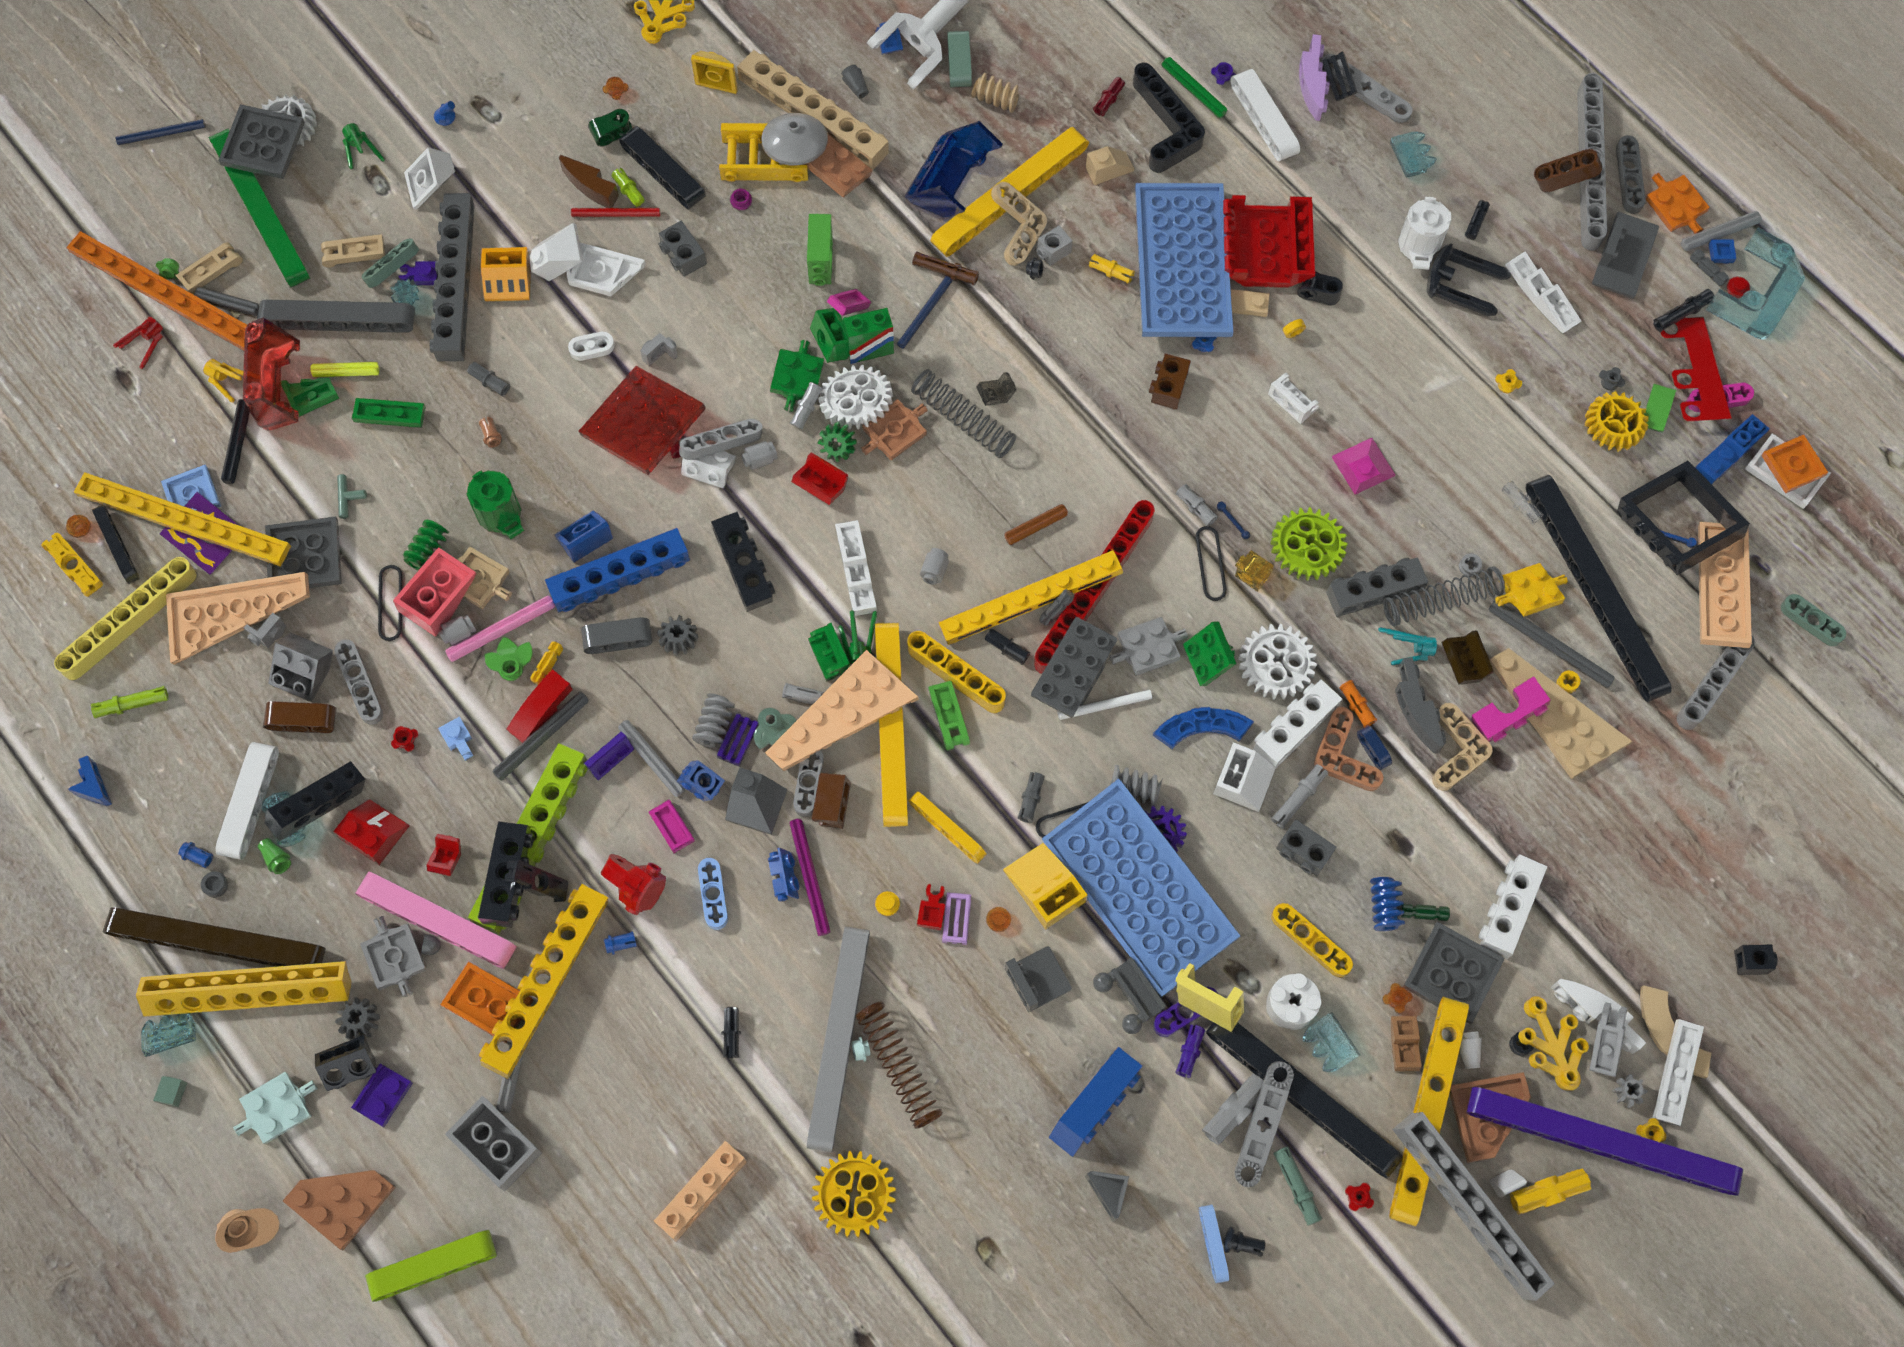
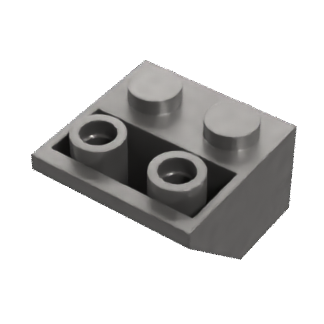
M289 633L275 643L268 684L312 701L330 670L333 650Z

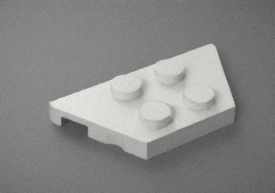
M580 243L583 262L567 271V279L571 286L612 296L639 273L646 264L645 260Z

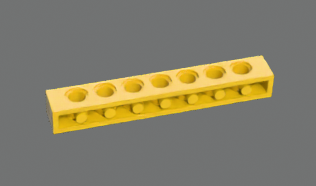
M581 884L578 890L574 889L567 901L570 903L566 912L562 910L555 922L558 926L554 933L549 932L543 942V945L546 947L542 954L537 953L530 965L533 968L528 977L524 975L517 988L520 990L516 999H510L505 1008L507 1014L504 1020H498L493 1028L492 1034H494L492 1041L490 1044L486 1042L479 1053L481 1066L506 1079H509L608 905L607 896L584 884ZM578 909H583L587 912V916L579 919L574 916V912ZM565 931H572L575 937L572 940H564L561 935ZM554 952L562 954L563 958L559 962H552L549 956ZM541 974H546L551 979L546 984H539L536 978ZM528 996H534L538 1000L537 1004L532 1007L526 1006L523 1001ZM516 1018H521L525 1021V1025L520 1029H514L510 1025ZM502 1041H509L512 1043V1048L509 1051L502 1052L498 1049V1045Z
M346 961L141 977L136 998L144 1017L340 1002L349 1000L352 981Z

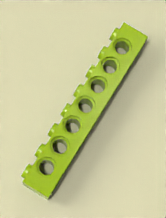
M558 743L516 823L528 825L532 834L537 836L533 847L528 848L527 853L529 864L533 866L542 860L545 852L543 849L547 841L550 842L554 837L556 831L554 827L558 819L561 820L564 817L569 798H573L578 788L576 784L579 778L584 777L588 770L584 764L587 761L585 754ZM570 771L568 777L559 778L561 772ZM552 792H559V796L556 799H548ZM540 814H548L546 820L542 822L537 821V817ZM513 846L509 848L507 855H514L518 851V847ZM509 870L503 873L502 879H505V874L509 873ZM483 887L468 919L472 923L499 935L501 930H505L507 927L485 925L478 919L484 891ZM503 894L499 896L497 901L501 900L505 903L508 895ZM521 896L518 897L517 906L521 901Z

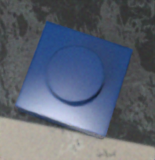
M1734 239L1710 241V257L1714 263L1735 262Z

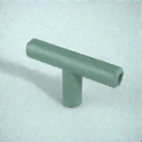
M340 474L337 476L339 518L346 519L348 518V501L366 499L367 492L366 490L347 491V476Z

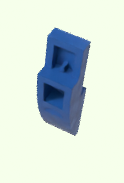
M1752 414L1695 468L1713 484L1730 470L1770 428Z

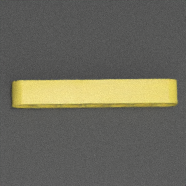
M184 557L172 559L58 654L54 661L55 668L68 680L80 678L166 606V594L182 592L191 585L197 576L193 566ZM182 569H186L183 573L179 574ZM167 584L164 589L160 590L163 585ZM145 600H149L145 605H142ZM130 615L126 621H123L126 616ZM111 631L108 636L104 637L107 632ZM89 647H92L89 652L85 653ZM70 663H73L70 668L66 669Z

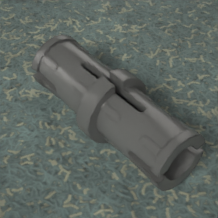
M1030 772L1026 790L1021 796L1023 801L1018 815L1020 821L1026 823L1033 822L1037 803H1040L1041 800L1040 791L1045 779L1043 774Z

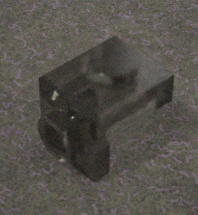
M1004 372L998 380L979 382L976 386L985 406L1007 403L1017 390L1008 372Z

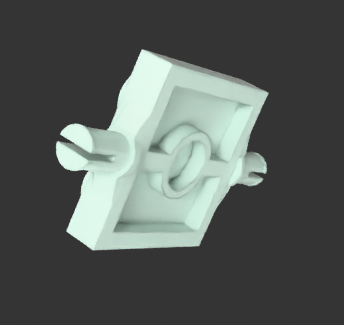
M284 1072L241 1097L239 1100L246 1111L247 1119L233 1127L236 1134L240 1136L252 1128L257 1132L262 1143L267 1144L312 1116L306 1107L304 1097L318 1089L315 1082L311 1080L299 1088L292 1082L289 1074Z

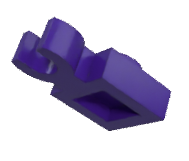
M415 261V267H410L407 264L402 265L400 271L407 272V274L398 275L400 282L409 283L414 280L416 286L434 285V280H438V274L435 269L436 261Z

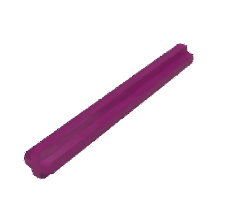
M800 818L793 819L789 824L818 936L830 934L831 931L803 821Z

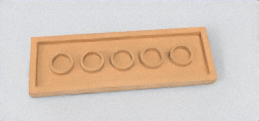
M1700 522L1698 526V545L1726 529L1720 523ZM1747 530L1744 538L1699 563L1700 644L1750 648L1752 644L1749 530Z

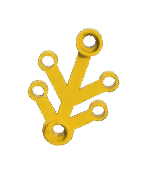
M640 0L634 4L635 13L640 16L644 25L641 30L642 37L650 44L658 43L665 32L676 28H684L687 25L686 16L682 13L691 12L695 9L694 0H682L681 4L673 7L671 5L674 0H663L661 5L658 0H648L656 15L653 21H651L647 14L646 2ZM674 16L673 21L662 24L664 19Z
M1538 996L1528 999L1524 1003V1011L1529 1017L1537 1019L1546 1040L1544 1041L1537 1037L1536 1032L1532 1028H1525L1519 1032L1518 1037L1521 1043L1531 1045L1542 1051L1530 1055V1065L1535 1069L1540 1068L1554 1076L1556 1084L1561 1089L1566 1091L1577 1089L1581 1083V1077L1577 1068L1582 1054L1589 1049L1588 1042L1583 1038L1574 1040L1571 1043L1572 1053L1568 1063L1564 1056L1571 1030L1578 1026L1577 1018L1572 1014L1564 1016L1560 1020L1561 1028L1556 1038L1545 1013L1547 1011L1546 1001ZM1567 1019L1570 1020L1572 1026L1567 1024ZM1525 1033L1529 1034L1530 1040L1525 1037ZM1577 1043L1581 1044L1582 1050L1578 1048ZM1544 1053L1553 1057L1556 1065L1548 1062ZM1535 1057L1540 1059V1064L1536 1062Z

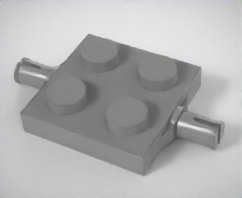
M1162 617L1118 632L1122 651L1110 655V660L1113 665L1126 660L1132 666L1136 676L1180 660V654L1175 642L1187 639V632L1183 629L1171 633L1167 629Z
M384 916L378 917L379 920L377 918L373 920L378 933L372 939L360 943L377 989L380 991L391 985H399L402 997H408L407 993L409 995L413 994L408 980L427 969L410 925L407 923L397 928L388 929Z

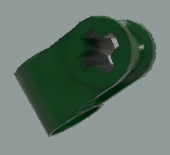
M616 109L601 117L592 119L588 124V128L596 144L604 147L619 140V138L630 131L632 124L629 121V114L626 110Z

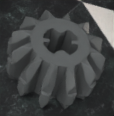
M680 614L677 620H673L669 616V623L662 622V630H658L660 646H665L664 650L667 653L673 650L676 657L679 651H683L687 655V647L694 649V641H698L696 625H691L692 622L689 618L683 621ZM677 633H681V634H679V636H680L679 638H675L674 636L677 637L676 634H677Z
M354 997L352 1005L348 1001H344L346 1009H338L337 1013L342 1017L335 1020L337 1025H341L338 1032L340 1034L346 1033L348 1040L353 1039L354 1036L355 1038L360 1037L363 1034L368 1038L371 1037L372 1034L369 1030L371 1028L377 1030L379 1027L374 1023V1021L380 1019V1015L375 1013L377 1006L375 1004L370 1005V1001L366 998L360 1001L358 997ZM357 1015L360 1016L359 1019L361 1021L359 1023H356L355 1017Z

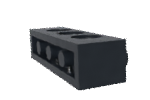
M737 511L711 521L713 532L746 612L772 603V595L775 594V590L771 581L766 582L763 573L767 571L762 559L757 560L755 552L758 549L754 539H749L746 531L749 530L745 517L740 518ZM737 535L742 538V541L738 544H732L729 539ZM745 556L751 562L743 566L738 563V559ZM750 578H757L760 583L755 587H750L746 582Z
M350 761L267 809L264 823L277 840L281 841L362 793L366 779Z
M498 821L478 919L482 924L512 928L513 922L518 920L519 906H517L518 897L523 895V885L515 882L506 883L505 879H502V875L505 871L509 870L507 869L508 861L521 860L529 864L527 853L528 848L533 847L534 834H532L528 825ZM513 846L518 847V851L514 855H507L509 848ZM503 894H507V901L505 903L498 904V897Z

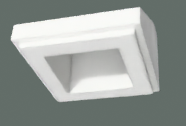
M1507 1170L1492 1178L1490 1183L1497 1196L1501 1198L1526 1185L1527 1181L1514 1170Z

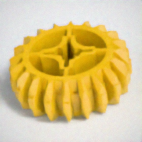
M1616 391L1612 392L1611 395L1606 392L1602 397L1598 396L1590 404L1585 414L1587 419L1585 426L1589 427L1587 434H1593L1592 441L1599 440L1600 447L1604 444L1607 445L1608 451L1612 450L1613 447L1616 448L1617 452L1621 451L1622 448L1627 451L1631 446L1635 447L1644 438L1645 432L1648 429V424L1646 423L1649 417L1644 415L1646 413L1645 408H1639L1641 401L1635 403L1633 401L1634 395L1627 398L1625 392L1618 396ZM1605 411L1606 419L1602 421L1600 413ZM1629 422L1632 423L1633 430L1631 432H1629L1627 429L1629 427Z

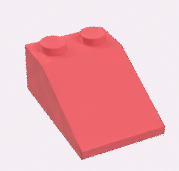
M438 547L393 599V602L399 613L436 637L439 631L442 630L441 625L448 622L453 616L475 578L476 572Z

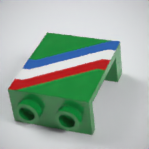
M888 308L843 318L848 335L850 364L894 354L893 324Z

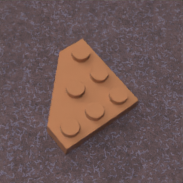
M1524 1072L1451 1085L1449 1094L1467 1164L1495 1158L1505 1138L1512 1130V1128L1479 1119L1466 1113L1472 1087L1484 1088L1528 1102L1531 1096Z
M371 1170L300 1180L283 1202L343 1251L396 1187L377 1171Z

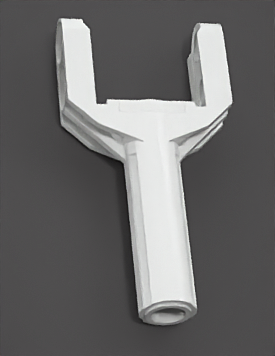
M939 0L922 19L911 14L896 12L868 40L867 44L872 49L878 48L898 28L909 43L924 57L928 58L908 79L907 84L914 90L942 60L941 44L936 34L970 0Z

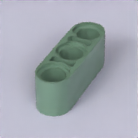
M969 31L947 32L950 87H972Z

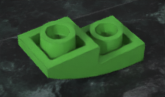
M1653 384L1646 405V413L1644 414L1649 417L1646 423L1648 424V429L1663 433L1676 390Z

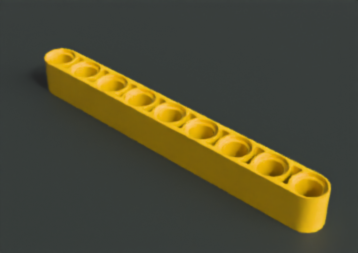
M1070 127L997 184L1007 182L1023 196L1027 197L1080 156L1087 149L1089 141L1074 127ZM992 188L932 235L931 243L946 257L954 254L1006 213L993 200L991 196ZM1001 189V196L1004 197L1005 191Z
M899 622L875 623L876 659L901 681ZM903 707L879 719L884 827L908 826Z

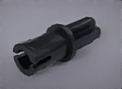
M990 629L985 636V641L1001 650V654H1007L1021 665L1027 661L1031 654L1014 643V639H1008L994 629Z
M727 1007L724 1009V1031L721 1032V1035H724L723 1058H739V1035H741V1031H739L738 1007Z

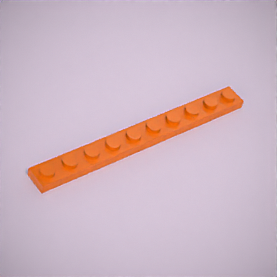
M81 231L66 247L75 256L247 353H250L262 338L261 333Z

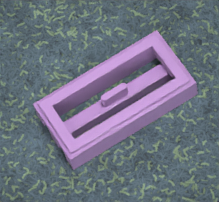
M947 892L942 943L952 942V944L962 943V945H967L971 905L970 894ZM951 899H956L953 936H948ZM961 900H966L963 937H958Z

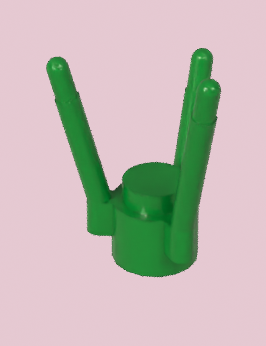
M350 123L343 127L344 139L342 142L345 146L349 169H353L350 146L356 147L359 153L362 154L361 144L363 141L382 162L385 161L381 153L368 139L366 133L361 132L357 124Z
M854 610L850 611L853 641L850 643V647L843 626H838L846 657L851 664L866 650L872 654L871 647L877 617L876 611L872 613L866 646H864V642L858 641Z

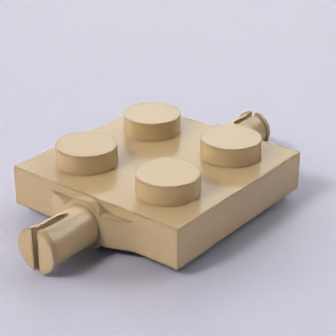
M469 547L464 555L457 559L476 572L475 578L463 597L464 599L484 609L489 600L495 595L500 596L506 601L509 600V597L511 598L512 592L501 587L503 581L510 573L508 568L472 547Z

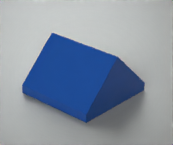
M594 510L554 534L573 563L613 539L607 521Z

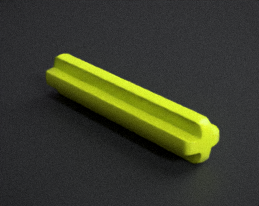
M378 362L312 364L310 369L313 377L378 375L380 370Z

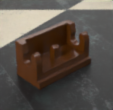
M819 774L812 820L819 822L820 826L844 828L851 782L846 775Z

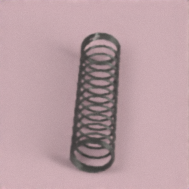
M930 369L921 372L911 388V392L914 395L919 394L921 400L926 399L927 404L933 405L934 410H940L942 416L947 415V420H954L955 426L961 425L962 431L968 430V436H974L976 442L981 441L983 447L988 446L989 452L995 451L997 458H1002L1009 452L1016 441V434L1011 433L1010 430L1004 434L994 450H990L991 444L1004 430V425L996 430L988 444H983L984 439L997 425V420H994L988 426L981 439H976L977 434L990 420V415H987L981 421L974 434H969L970 428L983 415V409L976 413L968 428H962L963 423L976 410V404L969 408L962 422L956 424V418L965 411L969 405V399L961 404L954 418H949V413L961 402L963 394L958 395L954 399L947 413H942V408L954 397L956 389H952L947 394L940 408H935V403L945 395L949 384H945L940 389L934 402H928L929 397L940 387L942 378L933 384L927 397L922 398V392L932 384L936 375L935 373L932 374ZM928 373L924 383L915 391L920 380ZM940 381L939 385H938V386L936 387V389L931 393V391L933 390V388L935 387V385ZM946 387V389H945V391L943 392V394L938 398V396L940 395V393L942 392V390ZM953 392L952 396H951V397L949 398V400L945 403V401L947 400V398L949 397V395ZM960 397L959 401H958V402L956 403V405L952 408V406L954 405V403L956 402V400ZM967 402L966 406H965V407L963 408V410L959 413V411L961 410V408H962V407L964 406V404ZM974 407L973 411H972V412L970 413V415L967 417L968 413H969V412L971 411V409ZM1009 439H1011L1008 446L1004 449L1002 453H1000L1004 445L1009 441Z
M1492 566L1488 567L1486 572L1484 570H1479L1477 574L1471 572L1469 577L1467 575H1462L1460 579L1454 577L1452 582L1449 580H1445L1443 584L1437 582L1435 587L1428 585L1426 589L1420 587L1417 592L1415 590H1411L1409 594L1403 592L1400 597L1394 595L1392 598L1387 597L1384 599V612L1390 625L1393 627L1400 625V614L1394 602V598L1397 597L1400 601L1402 617L1408 623L1409 613L1402 600V596L1407 595L1410 613L1413 619L1417 620V608L1410 597L1411 593L1415 592L1417 594L1419 612L1425 618L1427 611L1424 601L1419 594L1420 590H1424L1427 608L1434 615V602L1428 592V588L1432 587L1434 589V600L1437 609L1443 613L1444 605L1441 595L1436 589L1437 585H1442L1445 605L1451 610L1453 607L1452 599L1445 587L1446 582L1451 583L1453 601L1460 608L1461 598L1456 586L1453 584L1454 580L1460 581V594L1466 605H1469L1470 602L1469 593L1472 600L1476 603L1478 601V592L1480 597L1486 600L1487 592L1479 576L1480 572L1485 573L1487 591L1494 598L1495 594L1500 596L1505 592L1503 576L1497 567ZM1493 571L1499 578L1501 587L1500 592L1497 590L1494 584L1492 574ZM1471 575H1476V576H1477V577H1476L1477 589H1476V587H1475V584L1473 583V581H1472L1471 578H1470ZM1487 576L1489 578L1490 586L1493 590V595L1491 594L1488 587ZM1463 577L1468 578L1469 593L1467 591L1465 584L1462 582ZM1479 580L1483 586L1485 598L1481 594ZM1470 582L1475 590L1476 600L1472 595ZM1462 585L1465 589L1468 603L1464 599ZM1453 587L1457 593L1459 605L1455 600ZM1445 591L1450 601V607L1448 606L1445 598ZM1436 593H1437V595L1439 596V599H1440V602H1441V606H1442V610L1440 609V607H1439V605H1438L1437 598H1436ZM1427 595L1429 596L1430 601L1432 603L1433 613L1430 609ZM1419 598H1420V600H1421V602H1422V605H1423V608H1424V615H1423V613H1422V611H1421V607H1420V603H1419ZM1410 600L1415 609L1416 618L1414 617V614L1412 612ZM1388 601H1389L1390 604H1391V611H1392V615H1393V619H1394L1395 623L1393 622V620H1392V618H1391V616H1390V613H1389ZM1402 604H1403V606H1404V608H1405V611H1406L1407 620H1406V618H1405V616H1404V613H1403Z

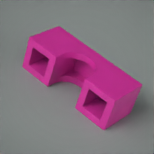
M1534 676L1513 689V696L1519 705L1514 712L1502 713L1492 702L1472 714L1471 720L1488 742L1493 740L1496 743L1507 736L1506 732L1513 727L1515 730L1523 727L1528 723L1526 719L1534 714L1538 717L1549 709L1547 706L1550 705L1551 700Z

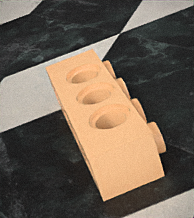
M724 1141L654 1222L677 1242L747 1163L745 1158L728 1142Z

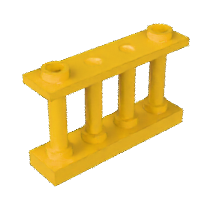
M721 123L722 142L728 143L727 164H719L721 180L729 182L736 180L808 181L807 165H780L779 162L771 159V165L758 164V144L762 143V133L768 123ZM737 143H750L749 164H736Z

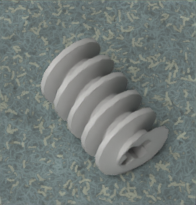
M709 693L707 694L708 698L704 701L705 707L701 709L702 716L698 718L699 725L695 727L696 734L692 736V739L702 746L713 748L716 747L715 743H723L724 740L718 737V734H726V730L721 728V725H729V721L725 720L724 717L732 716V713L727 708H734L735 704L723 696Z
M1119 765L1115 766L1111 784L1120 779L1135 799L1141 795L1142 803H1145L1148 798H1151V805L1155 806L1162 780L1159 783L1155 774L1148 780L1147 772H1144L1141 778H1139V773L1136 769L1132 775H1129L1128 767H1125L1123 772L1120 773Z

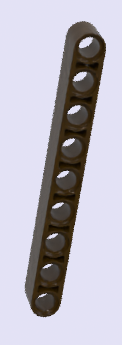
M114 907L110 908L102 931L104 934L113 937L276 967L322 963L326 951L325 947L317 944Z

